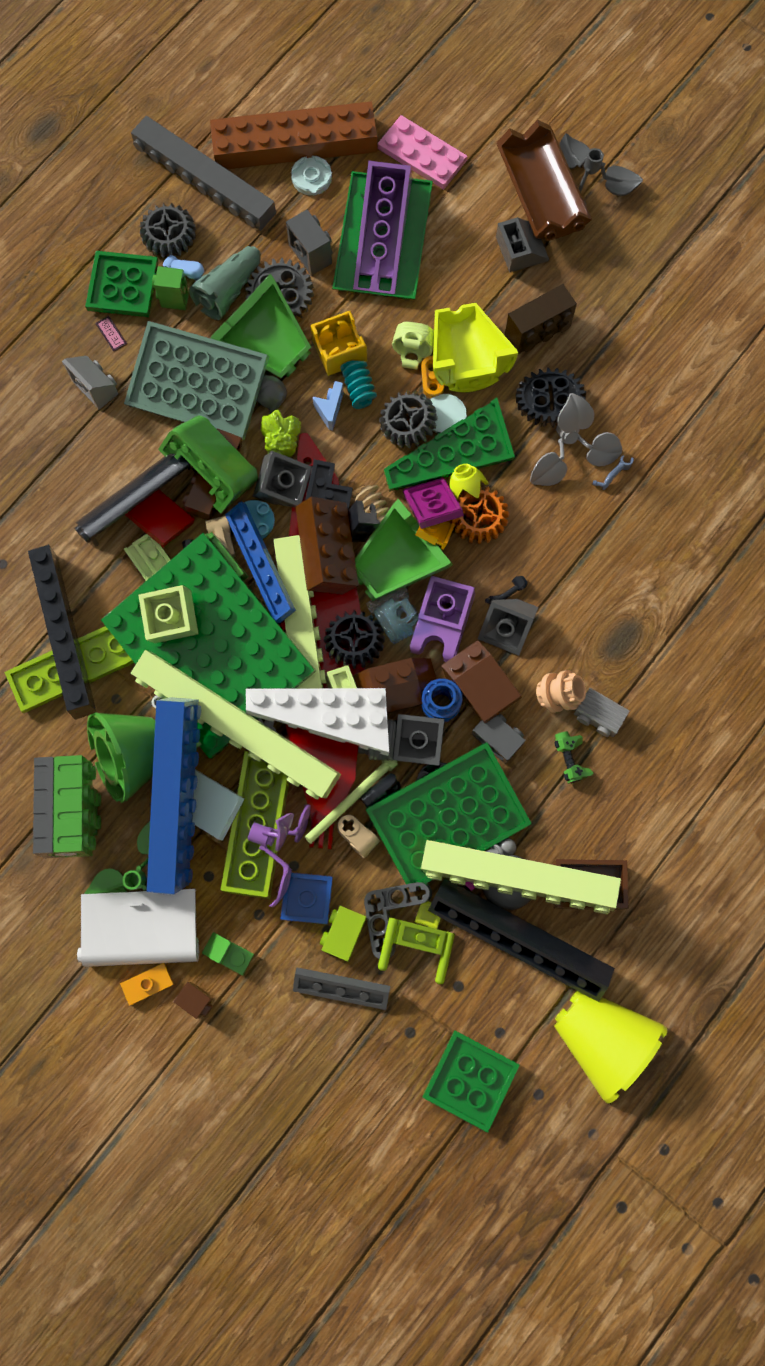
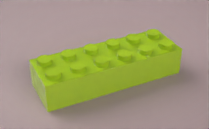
M245 751L237 793L244 798V801L232 822L221 891L230 894L270 899L276 860L265 851L260 850L259 844L248 841V836L254 823L277 829L276 820L284 816L289 781L286 780L288 778L283 772H280V774L273 772L267 767L269 763L263 759L259 762L250 757L248 751ZM275 837L273 845H267V848L277 855L278 852L275 851L277 838Z

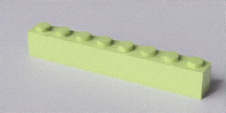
M296 535L274 539L278 573L296 609L294 613L285 619L286 634L316 670L296 689L323 688V684L327 683L325 670L320 668V662L324 660L322 648L317 647V640H320L319 627L314 626V619L317 618L316 606L311 605V597H314V591H307L300 537Z

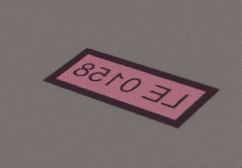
M109 316L95 323L113 351L127 344Z

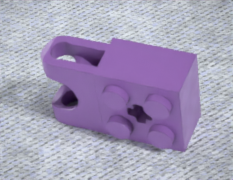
M431 576L410 644L411 653L421 654L428 642L438 640L444 644L443 658L445 662L457 655L475 597L474 587ZM446 603H450L451 608L444 609L442 605L446 606Z

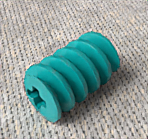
M353 360L342 364L340 369L343 372L342 375L345 379L347 391L350 394L352 407L362 409L372 403V400L377 397V393L372 392L375 387L373 384H370L372 378L368 376L370 374L369 369H365L367 363L365 361Z

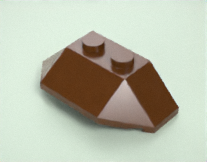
M408 658L368 668L353 675V679L357 688H385L388 714L422 705L424 688L431 681L436 680V675L431 658Z

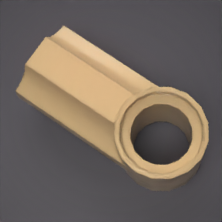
M226 516L206 520L208 534L214 533L231 555L236 557L230 536L232 533Z

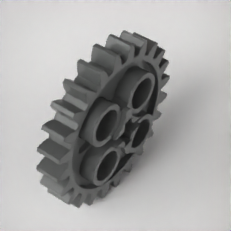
M283 258L280 259L279 263L272 259V265L265 261V268L263 269L257 266L259 273L252 272L251 275L254 280H247L250 287L245 289L247 294H249L246 296V299L271 274L294 316L297 315L299 318H303L301 311L308 312L306 304L312 305L311 298L309 297H314L313 290H311L314 287L312 282H310L311 278L307 274L306 269H300L298 262L293 266L291 259L285 264ZM292 278L290 282H284L286 279ZM290 298H296L294 301L288 302Z

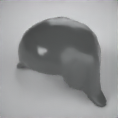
M264 375L256 401L269 409L271 414L278 410L287 396V389L284 383L277 377Z

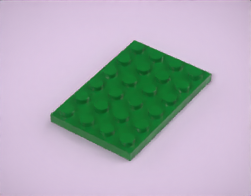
M488 742L365 809L405 884L428 883L433 880L428 878L421 869L427 840L485 851L532 824Z

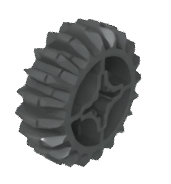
M163 202L160 208L155 205V210L148 209V215H143V222H140L142 243L149 252L153 251L155 256L161 254L163 259L166 255L177 254L181 256L182 250L187 252V246H193V240L196 237V226L193 217L189 215L187 209L183 210L180 205L176 208L173 203L170 206H166Z
M406 390L405 395L398 392L396 399L390 397L391 403H385L386 409L381 410L382 417L379 418L381 430L385 438L390 440L393 445L398 444L401 448L405 443L408 448H411L412 443L419 447V441L423 440L426 442L425 436H432L433 432L431 429H436L437 426L435 421H437L438 417L435 414L436 408L432 405L431 399H427L423 393L419 395L416 390L412 395L410 391ZM407 414H408L409 417L411 418V419H409L410 425H409L408 421H406V420L408 419V418H407Z

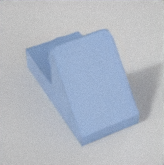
M337 381L334 382L333 389L329 388L327 400L313 397L314 408L327 428L332 431L344 394L343 383Z

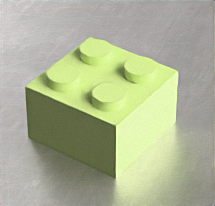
M181 585L139 595L147 641L159 643L198 634L192 593L189 588Z

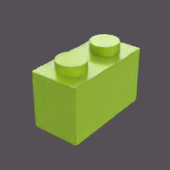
M342 906L338 910L334 909L329 919V922L332 923L330 931H325L320 941V945L323 946L322 951L349 962L367 917Z

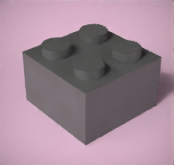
M308 209L286 221L289 246L311 276L332 264L331 255L333 252L330 245L332 239L327 231L321 229L320 222L315 215L312 216Z

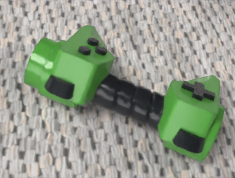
M568 731L556 734L554 744L557 751L563 753L567 770L564 771V778L567 783L579 782L583 778L593 775L591 769L584 768L578 764L575 765L571 750L582 744L583 737L581 735L571 737Z

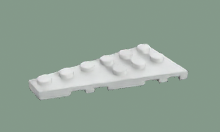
M385 688L246 689V714L272 722H282L295 729L299 727L309 730V733L343 743H353L360 745V748L366 750L370 748L380 751V754L389 755Z

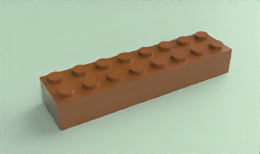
M372 101L210 120L215 162L225 169L296 162L306 156L307 158H312V156L331 158L377 152V132Z

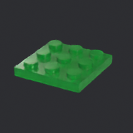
M96 251L85 305L86 310L149 317L154 291L152 278L157 273L158 258Z
M454 1030L422 1098L488 1133L520 1064Z

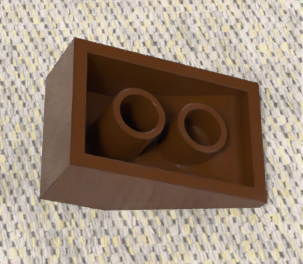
M478 640L441 665L445 678L451 680L459 687L463 700L484 724L522 698L493 656Z

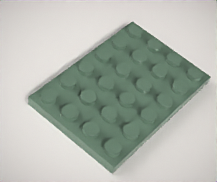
M148 321L124 404L181 422H186L201 415L206 417L216 429L218 428L242 437V440H245L269 356Z

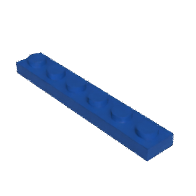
M239 502L225 516L271 616L277 623H281L294 613L296 609L247 505Z

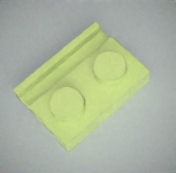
M148 534L133 542L128 548H124V551L145 581L170 561L163 548Z

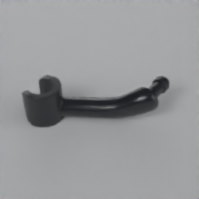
M516 576L512 580L514 584L512 588L503 594L489 596L485 599V603L491 605L492 600H506L517 591L526 588L528 585L527 580L524 576Z

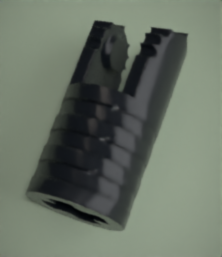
M390 773L373 787L369 788L360 799L368 808L399 791L401 784L397 781L396 775Z

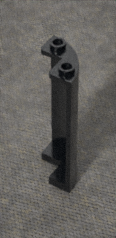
M176 454L164 456L76 521L77 526L74 529L87 543L92 542L97 547L99 543L95 537L177 475L186 469H192L195 473L198 472L183 456L178 460L174 457Z

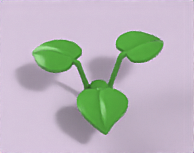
M150 822L144 826L137 839V847L142 854H149ZM148 858L140 866H137L136 870H130L124 876L115 869L102 870L94 877L84 894L127 892L126 888L130 890L141 888L147 890V876L142 869L148 864Z

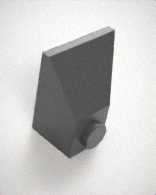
M519 599L492 600L478 639L520 655L539 607Z

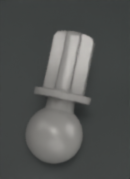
M506 838L499 842L498 845L495 844L490 847V850L486 852L513 855L516 851V844L512 839Z

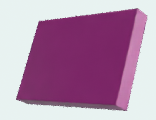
M444 477L403 490L404 497L421 529L464 516L460 504Z

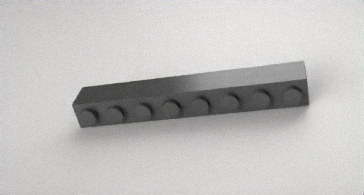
M145 116L132 130L133 145L138 151H144L153 161L163 164L169 172L178 174L187 184L191 183L202 194L212 197L218 205L228 208L234 216L243 218L249 226L256 227L261 231L276 214L275 202L148 116Z

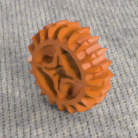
M480 486L479 498L464 490L461 492V497H458L457 501L463 510V515L470 519L473 525L467 524L463 516L451 520V524L457 526L455 528L456 533L462 532V539L469 536L470 543L474 539H478V544L482 543V539L489 543L491 537L497 539L498 533L502 534L505 528L503 526L508 524L506 518L509 517V512L505 511L508 508V504L503 503V496L497 497V490L490 493L489 486L486 487L485 491L481 490L482 487ZM480 501V502H479L478 504H476V505H471V504H470V503H472V502ZM486 504L491 505L496 514H493V511L489 510ZM481 508H483V509H482V515H481V517H479L478 521L476 522V520H477V516H476V515H478V513H480ZM484 524H487V525L492 524V525L489 526V527L480 528V526H482V525H484Z

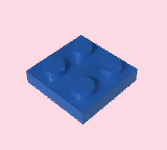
M291 873L288 889L283 896L281 920L328 925L333 877Z

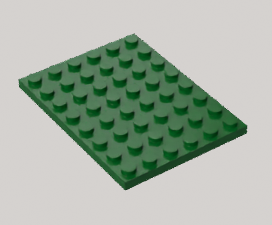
M204 533L199 535L101 619L135 664H137L145 650L153 652L244 712H246V689H296L316 672L302 652ZM181 585L189 588L192 593L198 634L159 643L147 641L139 595ZM206 722L204 724L197 723V729L200 730V747L209 759H213L230 744V738L224 734L222 737L210 730L212 726Z

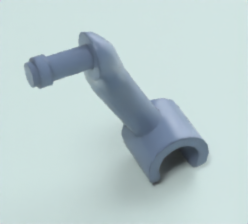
M622 455L619 464L607 475L604 483L593 480L592 485L603 487L602 490H605L622 469L628 470L631 467L634 459L631 457L630 462L625 463L623 461L624 455Z

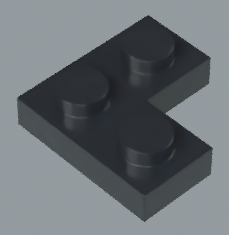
M314 459L306 500L310 497L345 502L349 511L353 488L332 484L335 463Z

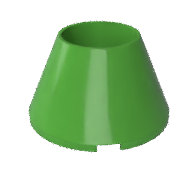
M106 713L90 714L87 719V734L90 749L96 750L98 762H95L100 778L116 802H126L153 776L155 720L152 717Z

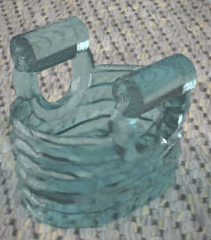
M390 598V600H387L386 603L384 602L383 605L373 611L394 645L414 634L412 627L418 622L419 613L407 598L398 602ZM405 612L407 616L401 619V614Z

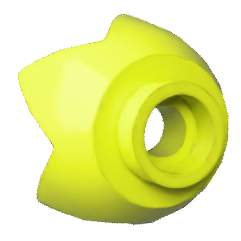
M461 464L454 469L451 475L450 489L457 500L463 489L474 497L479 498L480 481L485 485L489 483L480 470L469 464Z

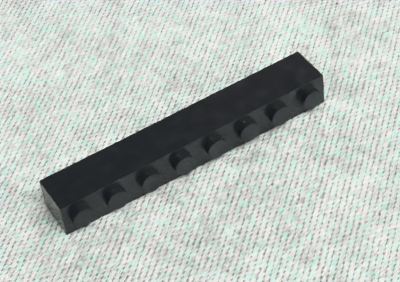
M49 544L29 550L31 567L67 712L75 720L97 713L58 557Z
M444 878L428 909L429 912L598 1002L609 988L614 967Z

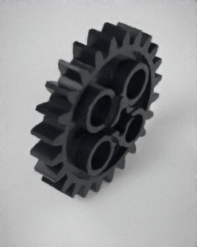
M547 367L546 372L539 369L538 374L531 372V378L525 376L524 382L519 383V388L516 390L517 409L521 410V416L527 415L528 422L535 419V425L543 422V427H546L547 423H551L552 428H554L555 423L558 422L559 413L567 402L570 393L586 400L584 384H580V378L574 379V373L567 375V370L559 373L558 368L554 372H551L549 367ZM548 384L552 385L553 411L550 410V395L548 392Z

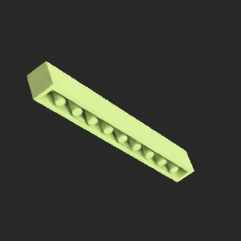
M145 650L133 668L131 674L137 677L135 681L145 688L151 686L155 689L154 694L162 699L167 697L199 699L198 705L201 706V716L198 719V723L204 724L206 722L211 725L210 730L221 737L223 734L230 738L229 743L239 749L243 746L250 751L248 755L259 762L263 759L269 763L267 767L277 774L283 772L288 776L286 780L297 787L300 784L307 788L306 793L317 800L319 797L327 798L341 776L333 768L254 717L246 714V712L153 652Z

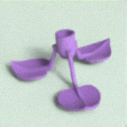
M309 804L304 805L298 827L293 831H290L294 814L288 813L276 820L277 829L254 823L249 832L248 841L259 844V849L269 854L284 869L277 899L269 905L270 907H275L285 895L290 883L292 869L268 849L267 845L272 846L276 837L275 851L278 852L282 848L287 835H296L294 842H299L307 828L311 808Z

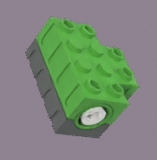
M84 756L34 758L33 854L45 859L92 856V850L96 849L95 836H98V829H101V817L98 815V806H101V794L93 787V780L96 779V768Z

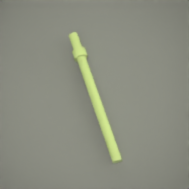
M382 760V764L305 836L306 840L312 843L388 770L392 771L398 765V761Z

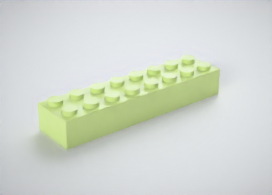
M430 840L426 841L421 869L430 879L442 881V877L450 878L451 883L459 885L471 882L474 883L475 888L489 890V886L496 887L499 893L512 895L513 891L520 892L523 898L536 900V896L545 897V902L560 905V901L570 902L569 907L583 910L585 906L594 907V912L608 914L616 909L621 878Z

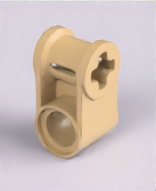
M345 815L339 820L338 833L361 857L365 858L380 843L378 837L354 816ZM344 822L347 824L353 823L352 832L350 830L346 832L343 830Z

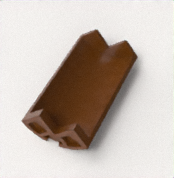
M536 120L524 134L509 128L496 144L535 237L551 241L583 230L592 218L551 126Z

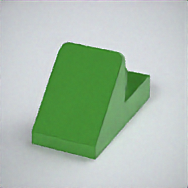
M215 932L212 933L202 954L242 976H244L255 955Z

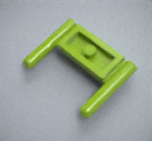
M389 917L378 969L381 971L387 970L394 943L441 955L435 982L439 985L444 984L455 934Z

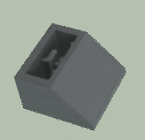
M517 217L498 223L496 239L509 273L549 261L543 242L535 237L529 221Z

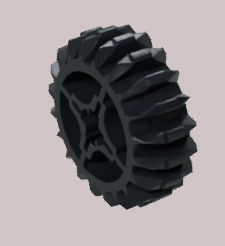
M355 610L352 612V615H348L345 611L344 617L336 616V622L330 620V628L325 630V650L329 652L331 659H335L337 665L342 662L343 667L351 664L355 670L358 664L364 668L365 662L373 664V658L379 659L380 651L384 649L385 636L383 635V628L380 627V622L378 620L373 621L372 614L366 617L364 611L360 615H357ZM354 634H356L357 639L355 640V646H353L352 639H354ZM342 648H348L351 652L346 651Z

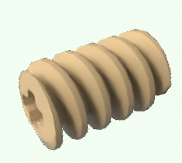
M364 485L354 490L352 497L356 498L355 501L363 502V509L366 513H370L369 507L371 503L375 505L377 520H380L381 523L390 508H382L386 504V500L379 501L382 493H375L379 489L378 485Z

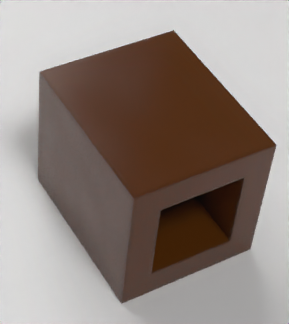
M187 982L173 1002L195 1019H200L201 1016L205 1018L213 1008L211 1002L214 998L192 982Z

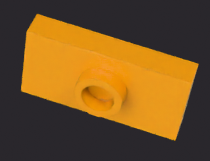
M162 963L120 983L129 1006L173 986L174 983L166 964Z

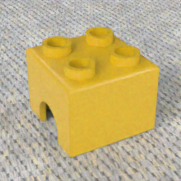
M351 311L311 325L312 341L328 376L340 372L341 365L348 361L367 362V346L363 337L358 335Z

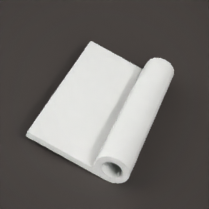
M183 889L176 894L147 891L81 894V948H78L77 952L78 962H82L83 967L198 962L199 941L196 937V889Z

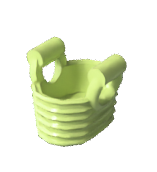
M403 322L398 324L393 337L392 347L401 355L403 368L417 370L422 362V358L432 354L434 330L422 323ZM408 353H414L418 359H405V356Z

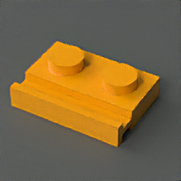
M451 520L423 529L419 526L415 535L433 545L436 543L441 545V549L444 550L455 524H451Z

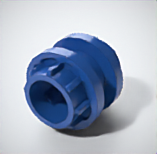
M436 679L424 688L422 693V709L428 718L445 719V722H448L459 713L462 704V693L454 682L448 679ZM437 695H445L451 703L448 706L440 707L432 699Z

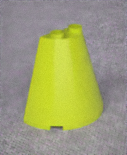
M477 303L462 305L457 311H451L450 308L435 310L433 371L441 385L448 386L449 390L455 392H473L495 384L499 381V376L504 372L508 373L512 369L518 356L517 349Z
M576 991L569 1000L573 1003L567 1011L563 1008L555 1017L557 1023L554 1027L601 1098L609 1104L620 1096L617 1093L620 1089L626 1091L644 1071L662 1043L659 1041L660 1036L663 1038L666 1036L667 1027L603 997L598 1002Z

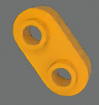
M433 356L426 357L421 364L423 392L429 398L439 396L444 392V385L437 381L434 371L428 370L431 367L433 368ZM431 387H436L437 390L432 391V390H430V388H431Z

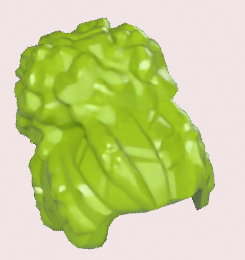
M275 410L270 415L262 417L261 432L265 437V449L268 453L274 451L287 457H291L295 453V448L297 447L296 436H298L301 429V422L297 417L291 415L283 418L279 410Z

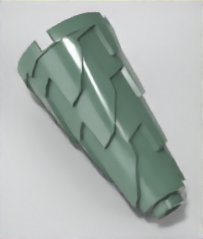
M247 246L198 279L189 288L190 296L195 305L198 306L201 303L204 306L201 311L214 320L222 319L231 304L240 295V290L247 283V280L251 278V273L260 264V251L254 246Z

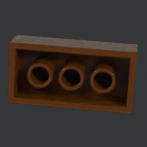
M310 497L297 505L296 515L307 591L343 595L358 587L347 503Z

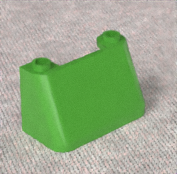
M201 415L171 430L158 448L165 457L170 454H176L174 457L178 460L183 456L213 487L209 493L211 495L215 494L217 501L213 506L220 513L249 490L258 480L256 468L226 440L206 417Z

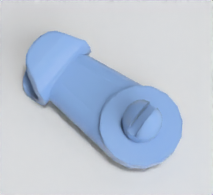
M173 255L168 256L163 263L164 267L183 269L184 274L195 281L200 279L204 273V267L201 263L178 260Z

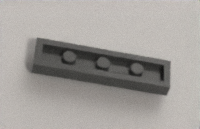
M297 967L293 991L386 1010L390 986Z

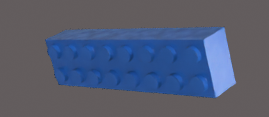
M171 697L156 700L147 892L176 894L192 881L193 871L190 869V860H192L194 855L191 837L195 833V823L192 822V818L196 810L194 790L197 788L198 783L197 776H195V766L198 765L199 754L196 752V743L200 739V730L197 729L198 719L201 716V706L198 705L199 699Z

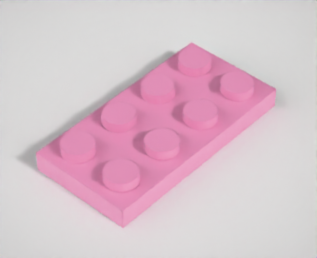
M402 115L378 142V149L403 165L411 166L412 171L427 180L433 181V184L443 190L467 161V155Z

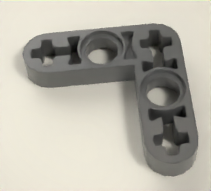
M411 883L374 890L366 894L364 905L371 947L376 958L380 959L381 951H379V947L382 946V938L377 939L376 936L386 934L390 917L389 910L428 902L432 897V889L427 883ZM420 886L421 890L426 891V894L422 895L421 900L420 896L410 897L409 892L419 891ZM397 890L401 891L404 895V900L400 904L395 903L392 899L393 893ZM374 895H376V898L381 899V903H378L377 907L378 911L383 910L384 914H372V912H377L376 905L371 904ZM377 918H382L386 923L385 929L381 932L377 931L374 927V922ZM394 943L392 946L390 958L394 955L396 951V946Z

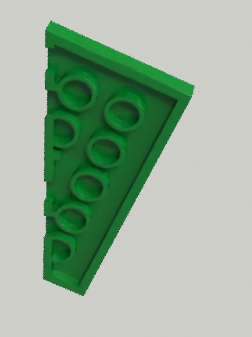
M496 397L483 408L474 411L472 415L458 421L436 435L434 439L426 444H422L409 455L403 456L384 468L389 492L442 477H449L453 474L454 469L461 464H469L480 469L514 460L515 455L498 398Z

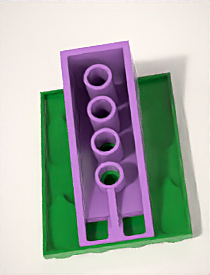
M369 161L367 173L352 171L333 290L411 300L416 299L433 181L412 178L411 166Z

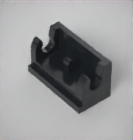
M356 500L349 509L348 516L352 542H366L379 526L380 520H377L376 507L373 503L369 507L370 513L364 511L363 502Z

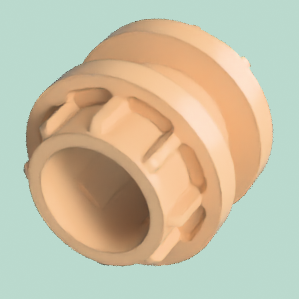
M565 670L559 674H546L542 681L538 683L536 694L542 707L547 708L552 713L561 712L563 709H577L586 697V687L581 676L576 675L571 670Z

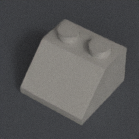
M88 356L65 358L62 361L72 382L99 410L118 395L115 387L117 385L116 381L111 375L108 374L106 376L102 372L103 368L96 360L92 361Z

